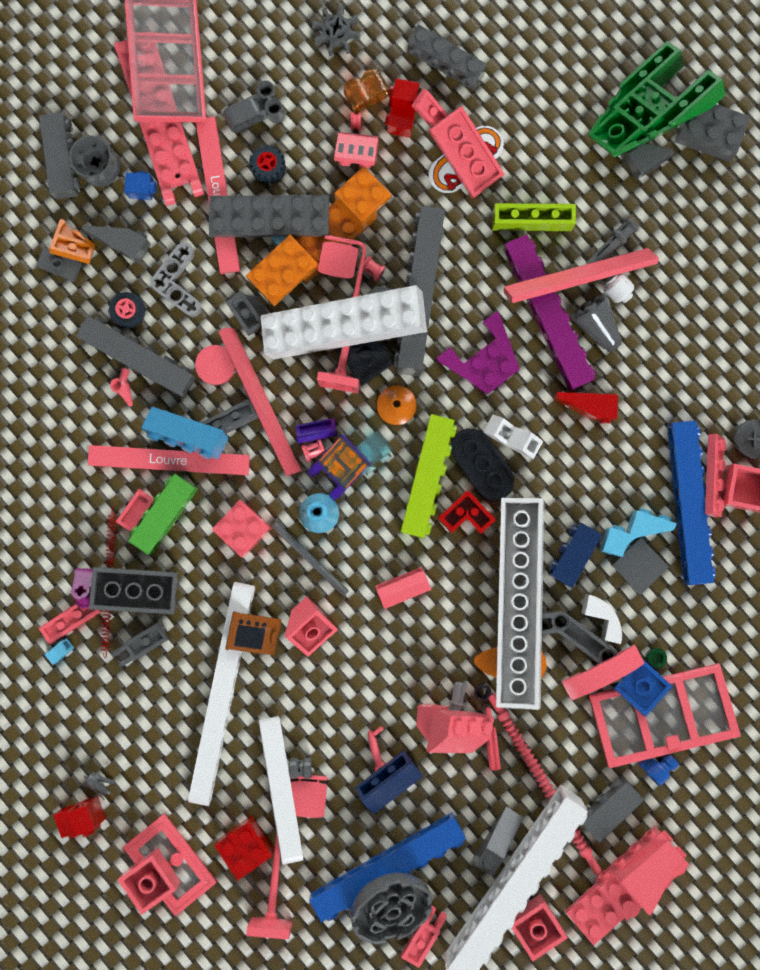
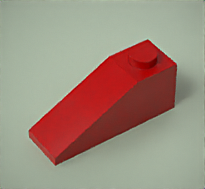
M557 392L554 394L556 401L591 420L599 421V424H611V421L617 419L618 394Z

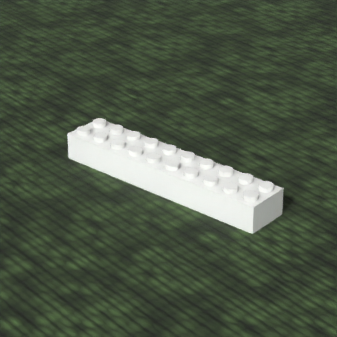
M501 498L496 707L537 710L541 708L543 498Z
M559 786L446 950L445 970H479L483 964L486 965L488 963L492 950L495 946L498 947L501 944L503 934L507 929L510 930L512 928L516 915L519 912H523L530 895H534L537 892L539 882L543 877L548 876L552 863L555 859L558 860L561 857L565 844L573 840L576 828L579 824L582 825L586 821L588 811L580 797L564 786Z

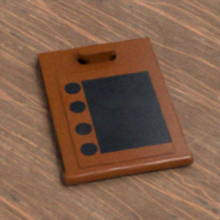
M233 611L225 649L274 655L282 619Z

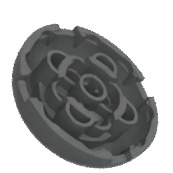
M389 873L377 877L366 884L353 901L351 908L353 930L357 937L369 943L383 944L386 943V939L394 937L400 940L415 932L426 922L432 912L431 903L433 897L426 884L411 874Z

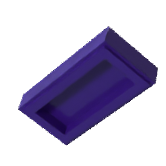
M335 418L295 425L298 443L338 436Z

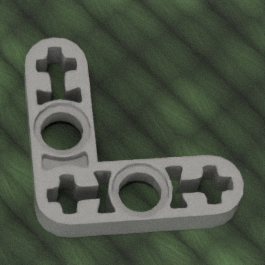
M182 242L175 247L151 279V287L187 316L196 317L201 312V304L196 298L175 283L194 258V250L191 245ZM181 250H187L189 255L182 256ZM176 256L183 262L182 264H180V262L177 259H175ZM171 263L178 265L175 273H169L167 270ZM163 272H165L166 275L170 277V280H168L167 277L165 278ZM158 280L163 281L165 285L164 287H158L156 282ZM176 290L181 292V298L177 301L171 299L172 292ZM186 300L191 305L195 303L196 310L189 311L184 301Z

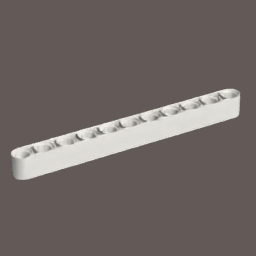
M238 582L233 584L188 798L190 803L209 806L212 799L242 651L226 650L225 647L233 611L250 614L255 586Z

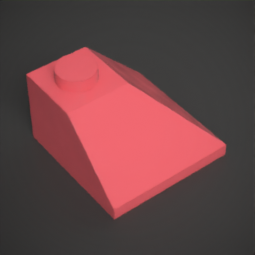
M306 596L291 610L285 637L309 657L338 629L319 607Z

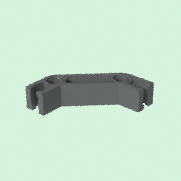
M559 610L542 612V618H549L550 627L542 629V635L559 633L595 661V666L604 662L601 656L605 651L610 652V658L618 655L611 646L567 613ZM557 616H563L564 623L562 626L558 627L555 625V618ZM622 678L616 680L614 683L622 682Z

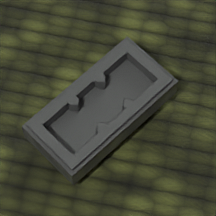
M43 248L36 265L39 269L75 282L82 266L78 261L51 254L45 248Z

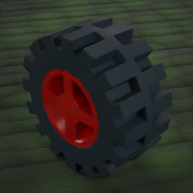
M264 144L262 148L258 146V150L254 149L253 155H250L249 165L253 176L259 182H264L265 184L269 182L274 184L275 180L280 181V177H283L284 171H286L283 153L280 152L279 148H275L274 145L268 147L267 144Z

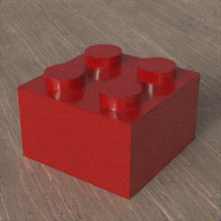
M252 815L221 836L214 845L237 881L271 858L275 850Z

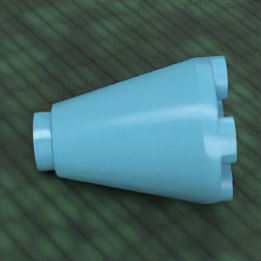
M322 493L312 494L300 506V520L309 531L324 533L331 530L337 524L339 507L329 495ZM319 508L321 510L320 515L315 516L313 509Z

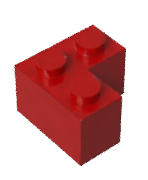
M396 78L394 86H390L388 106L391 107L390 114L386 113L384 124L388 126V134L411 138L416 114L412 104L419 95L420 83Z
M469 490L463 493L437 518L450 533H453L466 520L478 534H482L496 521Z
M98 795L62 808L53 814L61 839L67 836L71 839L81 834L83 837L95 833V829L101 827L100 824L106 819Z

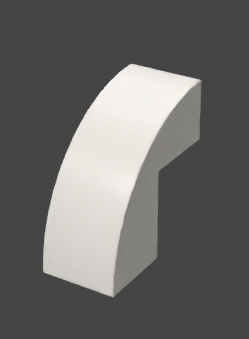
M492 415L483 431L501 444L533 459L543 443L532 432L517 428L504 418Z
M585 594L581 614L605 619L601 639L621 644V625L614 610L600 598Z

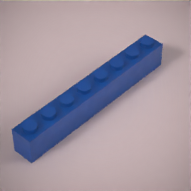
M697 421L670 423L667 425L683 584L714 583L716 571L714 566H712L711 560L714 553L709 541L711 537V528L707 523L709 515L705 514L706 486H703L705 470L703 465H701L700 457H702L703 451L698 439L700 437V427L697 425Z
M451 812L310 893L309 901L321 923L325 920L331 921L342 910L348 911L352 908L355 897L370 881L385 874H410V871L415 868L421 869L425 867L428 861L434 857L435 859L441 858L448 849L460 847L464 840H466L465 833L454 813Z

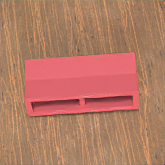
M422 567L375 586L384 609L431 590Z

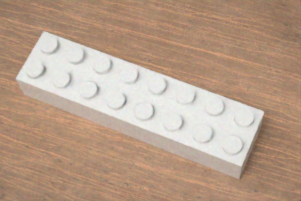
M417 285L261 315L264 355L272 359L427 332L423 292Z

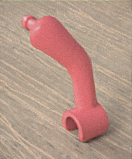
M382 726L373 733L371 730L368 731L369 745L375 761V772L385 765L381 759L375 737L384 730Z

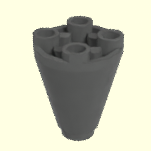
M602 293L594 299L595 301L591 302V300H588L581 304V309L576 310L570 316L574 323L599 346L606 349L607 352H611L622 343L610 301L606 294Z

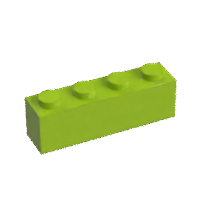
M495 203L492 211V231H572L576 224V204Z

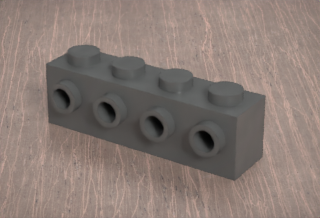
M419 24L408 40V53L475 91L485 74L487 65L485 62Z

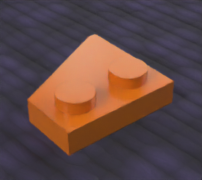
M60 219L49 248V253L90 264L95 244L88 238H84L76 229L73 231L66 225V221Z

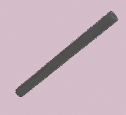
M277 521L271 526L343 597L349 592L339 580Z

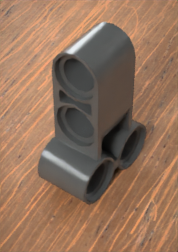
M261 81L257 85V94L224 109L223 115L231 132L241 131L267 118L272 123L283 121L285 116L284 109L280 100L277 99L274 86L270 81ZM265 91L271 92L267 96L262 95ZM272 109H279L277 113H271Z

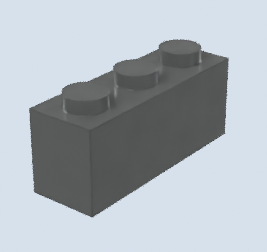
M623 777L616 779L606 793H602L596 798V803L586 808L588 816L582 825L600 843L644 799Z

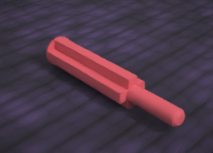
M485 707V714L492 717L491 707ZM493 726L491 738L486 742L489 770L495 771L500 770L501 766L496 727Z

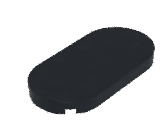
M466 428L458 432L451 443V454L478 494L490 501H498L501 498L507 497L514 486V474L484 432L472 428Z

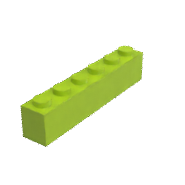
M433 414L430 416L401 533L425 538V535L430 534L432 523H429L430 515H435L437 504L434 503L435 495L439 496L442 484H439L440 476L444 477L447 465L444 464L445 456H450L452 445L448 444L450 437L454 438L457 426H454L455 420Z

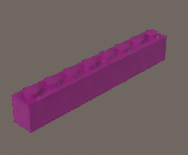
M527 234L506 243L503 248L518 283L546 275L543 269L545 267L541 257L537 256L535 252L536 245L533 239H529ZM552 292L526 299L569 392L595 380V371L592 365H588L586 361L587 354L585 349L578 344L577 332L574 328L571 329L569 315L566 311H563L560 305L561 298L559 294Z

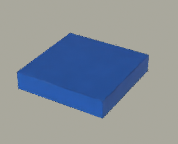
M644 661L645 664L622 677V682H618L613 689L646 717L672 688V685Z

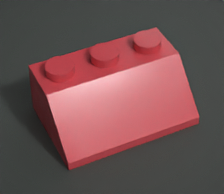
M433 710L426 752L473 753L491 738L494 717L474 711Z

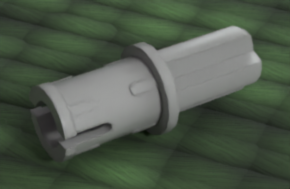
M455 682L452 699L449 700V710L462 711V706H465V703H463L467 687L465 683Z

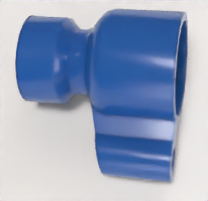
M670 754L664 755L661 762H657L653 758L638 762V765L659 787L669 779V772L679 766L678 762Z

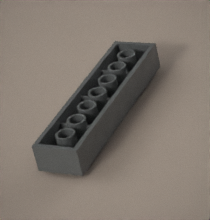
M421 206L420 213L416 212L414 231L417 232H413L411 250L414 252H410L408 270H412V272L407 271L406 287L417 285L423 292L427 332L398 337L397 348H400V352L396 351L394 367L398 368L397 373L421 377L445 209Z

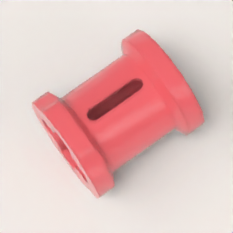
M368 256L365 259L363 272L372 276L374 281L377 282L383 275L386 267L384 265L380 266L372 260V257Z
M321 439L307 446L301 445L307 462H310L312 458L325 454Z

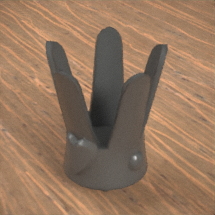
M92 772L89 777L84 776L87 779L85 787L93 789L103 800H105L104 797L95 789L105 795H110V791L101 785L99 781L109 784L116 783L114 780L102 777L95 772Z

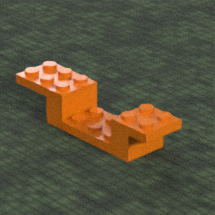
M365 166L334 193L335 202L329 207V235L355 240L377 219V211L392 198V194ZM289 235L256 265L246 277L273 306H276L301 281L307 285L319 273L318 267L323 243L332 242V240L325 239V237H297L294 239ZM334 241L335 243H342V244H346V245H349V244H350V243H345V242H340V241Z

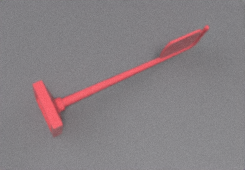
M325 235V239L332 240V242L323 243L318 272L328 276L353 278L359 250L351 245L356 244L362 247V256L353 297H358L366 257L365 245L357 240ZM334 241L350 243V245L335 243ZM350 346L342 347L338 368L335 369V373L318 372L317 382L319 387L359 393V379L347 376V371L345 370Z
M311 775V779L317 780V782L301 781V778L304 779L303 777H298L299 781L291 782L296 816L308 818L323 817L327 785L319 783V780L326 781L328 778L326 776ZM277 833L268 910L265 913V917L251 918L247 926L246 936L289 940L293 921L277 918L278 914L276 913L280 865Z

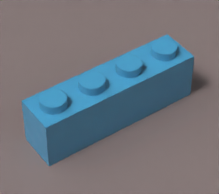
M151 407L141 427L147 433L146 436L151 440L158 441L160 439L171 447L177 445L186 452H198L200 456L206 459L211 457L219 459L228 440L227 435L221 429L155 407Z

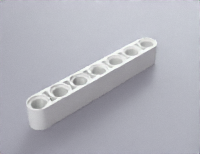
M276 716L261 719L258 721L281 861L282 865L302 861L303 854L280 718Z

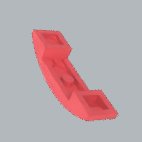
M632 645L618 652V655L561 681L570 699L574 700L603 688L645 664L637 647Z

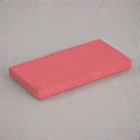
M462 105L428 130L471 198L476 197L505 175Z

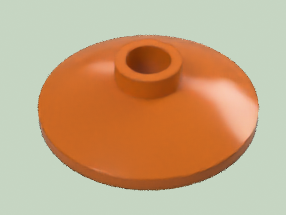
M394 385L384 389L377 400L378 414L385 422L392 425L407 423L416 411L415 396L409 389L403 386ZM399 401L401 403L400 407L395 408L393 402Z

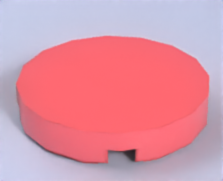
M212 345L202 349L195 361L198 376L210 385H220L228 382L236 369L227 349L219 345Z

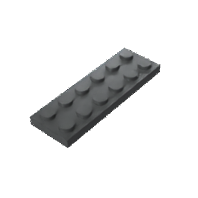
M329 195L209 196L210 238L288 237L289 235L292 237H325V235H329Z

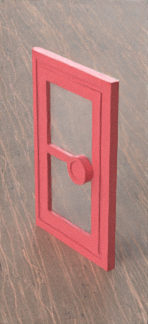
M165 813L122 847L134 864L156 848L160 850L181 881L177 890L163 899L175 916L217 883V880Z

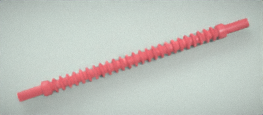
M491 693L489 701L497 712L496 717L500 722H503L502 726L506 727L505 731L509 732L508 736L512 737L511 741L515 742L514 746L518 747L517 751L521 752L520 756L524 757L523 761L527 762L526 766L530 767L529 771L533 772L532 776L536 777L535 781L539 782L538 786L542 787V792L546 793L545 797L549 798V802L556 790L552 789L553 785L549 784L550 780L546 779L547 775L543 774L544 770L540 769L541 765L536 763L538 760L533 758L534 754L530 753L531 749L527 748L528 744L524 743L525 739L521 738L522 734L518 733L519 729L515 728L516 724L512 723V718H509L508 710L496 707V695ZM576 828L572 842L576 844L579 854L582 858L586 859L594 874L598 875L602 870L592 855L591 847L586 845L587 841L583 840L584 836L580 835L581 831Z

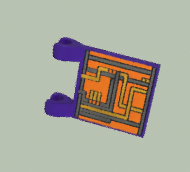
M342 434L307 471V474L312 478L323 469L338 485L329 494L330 498L335 501L343 495L371 462Z

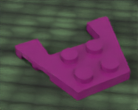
M498 311L483 322V325L494 337V340L473 357L463 363L450 347L436 358L438 363L457 373L487 395L520 369Z

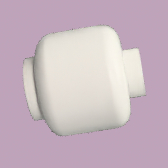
M625 274L611 276L604 282V292L614 303L621 301L626 303L632 298L634 284Z

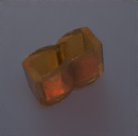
M376 69L366 71L361 78L348 80L345 86H343V93L354 113H358L372 104L389 96V88L380 71Z

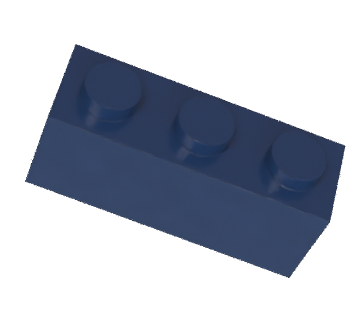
M583 523L572 525L568 532L569 539L566 543L563 542L558 550L560 555L548 567L550 571L548 576L570 588L574 587L602 537L601 533Z
M403 750L356 786L355 789L364 805L375 814L421 779L423 775L416 763Z

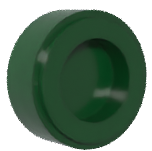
M654 647L646 652L645 660L651 667L658 669L666 664L667 655L662 649Z

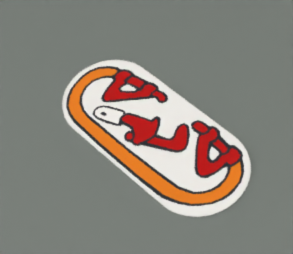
M490 126L477 127V131L494 158L497 159L502 153L504 146L501 134ZM444 154L431 165L429 180L436 190L443 193H452L463 186Z

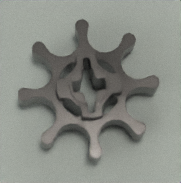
M343 5L339 6V12L336 15L329 14L327 8L323 7L322 12L326 20L322 23L315 20L312 21L313 30L322 32L320 36L314 38L315 46L318 47L322 43H328L330 45L328 48L329 56H333V50L338 46L343 47L346 54H349L350 46L347 44V41L349 39L360 40V32L350 29L353 25L358 24V16L354 15L350 19L344 18Z

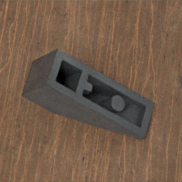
M84 226L83 228L89 236L137 264L141 262L151 246L147 240L148 236L139 230L134 232L128 228Z
M505 805L473 857L475 866L492 877L494 876L506 856L523 816Z

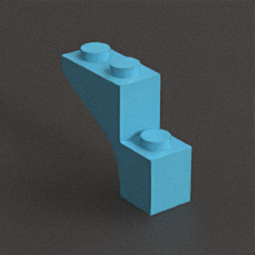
M640 508L639 511H632L626 532H624L625 528L613 525V528H606L599 551L623 557L627 546L635 538L673 531L676 523L671 522L670 517L664 515L656 517L651 515V511Z

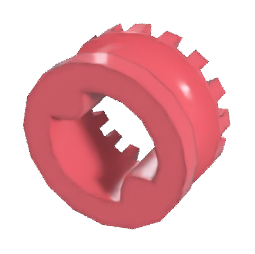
M351 112L350 130L353 131L356 128L358 131H361V112L358 114Z

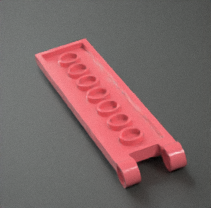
M127 39L114 43L132 98ZM136 43L137 54H145L146 68H138V75H166L156 43ZM139 84L141 112L178 113L169 85ZM139 121L166 206L176 204L172 188L190 183L195 197L204 195L205 193L182 123Z

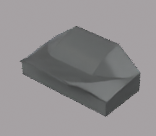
M242 291L226 301V304L248 336L262 327L261 315L269 314L257 296H248Z

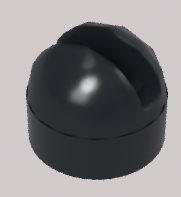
M481 683L475 688L474 695L478 700L486 701L491 695V688L489 685ZM483 687L486 688L484 696L480 695Z

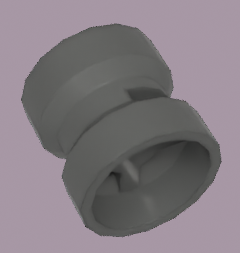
M291 758L290 779H297L298 777L311 779L312 758H305L304 760Z

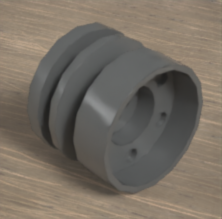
M88 135L74 142L70 149L69 160L75 172L87 183L96 187H104L117 179L121 167L119 157L103 139L98 136Z

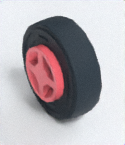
M119 293L112 298L109 304L111 319L122 328L136 327L145 317L146 308L144 302L134 293Z

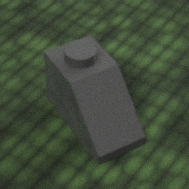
M643 144L627 151V156L623 162L637 181L668 161L674 151L670 148Z

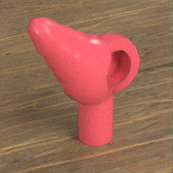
M122 368L120 377L113 379L110 387L113 392L118 393L126 404L131 407L133 406L130 385L127 381L130 370Z

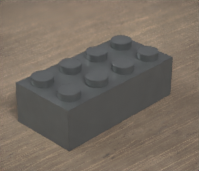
M93 567L89 609L175 614L179 572Z

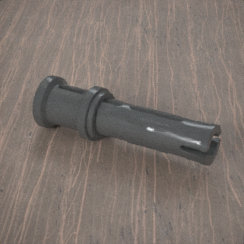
M626 217L623 220L624 223L617 230L612 231L609 240L586 264L607 259L619 245H624L627 242L626 239L633 232L639 230L637 224L632 219Z

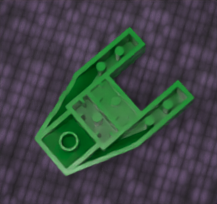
M666 41L621 82L619 91L614 98L610 99L608 108L603 115L599 116L588 136L613 157L619 156L710 110L726 95L723 79L707 70L680 96L675 98L663 89L662 86L684 67L681 50Z

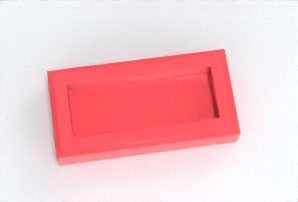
M138 489L116 520V523L131 532L135 526H139L142 522L141 517L147 509L150 510L154 505V498Z

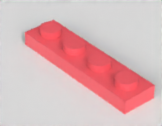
M708 434L705 514L712 517H722V511L724 510L722 495L725 489L723 471L726 468L724 461L726 442L718 434Z

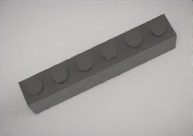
M87 316L76 335L77 338L178 396L185 398L196 379L192 375L193 371L184 365L181 368L174 365L176 361L166 355L164 358L158 356L157 350L150 346L144 348L140 345L141 341L133 336H130L128 339L123 336L124 332L113 326L111 329L105 326L107 322L97 316L95 319Z

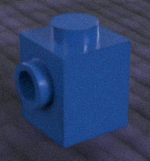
M137 171L136 173L126 172L124 192L128 198L153 200V194H156L157 185L151 175L145 171Z

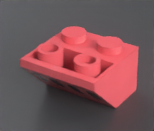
M339 132L334 161H339V165L351 166L352 163L359 164L358 167L360 168L363 166L365 168L374 166L377 162L379 136Z

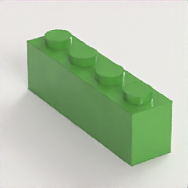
M177 474L170 476L164 484L166 487L163 492H159L153 499L154 505L150 510L147 509L141 517L142 522L139 526H135L129 534L131 538L128 541L147 555L154 554L198 490L197 487Z

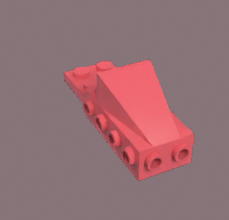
M656 826L648 830L640 840L632 844L612 865L602 871L594 880L595 884L565 910L566 914L593 945L599 942L624 918L628 920L637 916L641 908L650 916L664 890L670 886L671 881L686 871V867L689 864L684 858L687 855L679 846L675 848L670 843L673 839L665 830L661 832Z

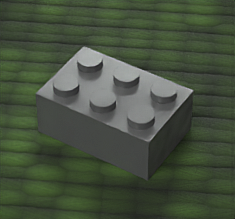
M715 104L710 110L681 124L674 142L730 162L738 153L751 116Z

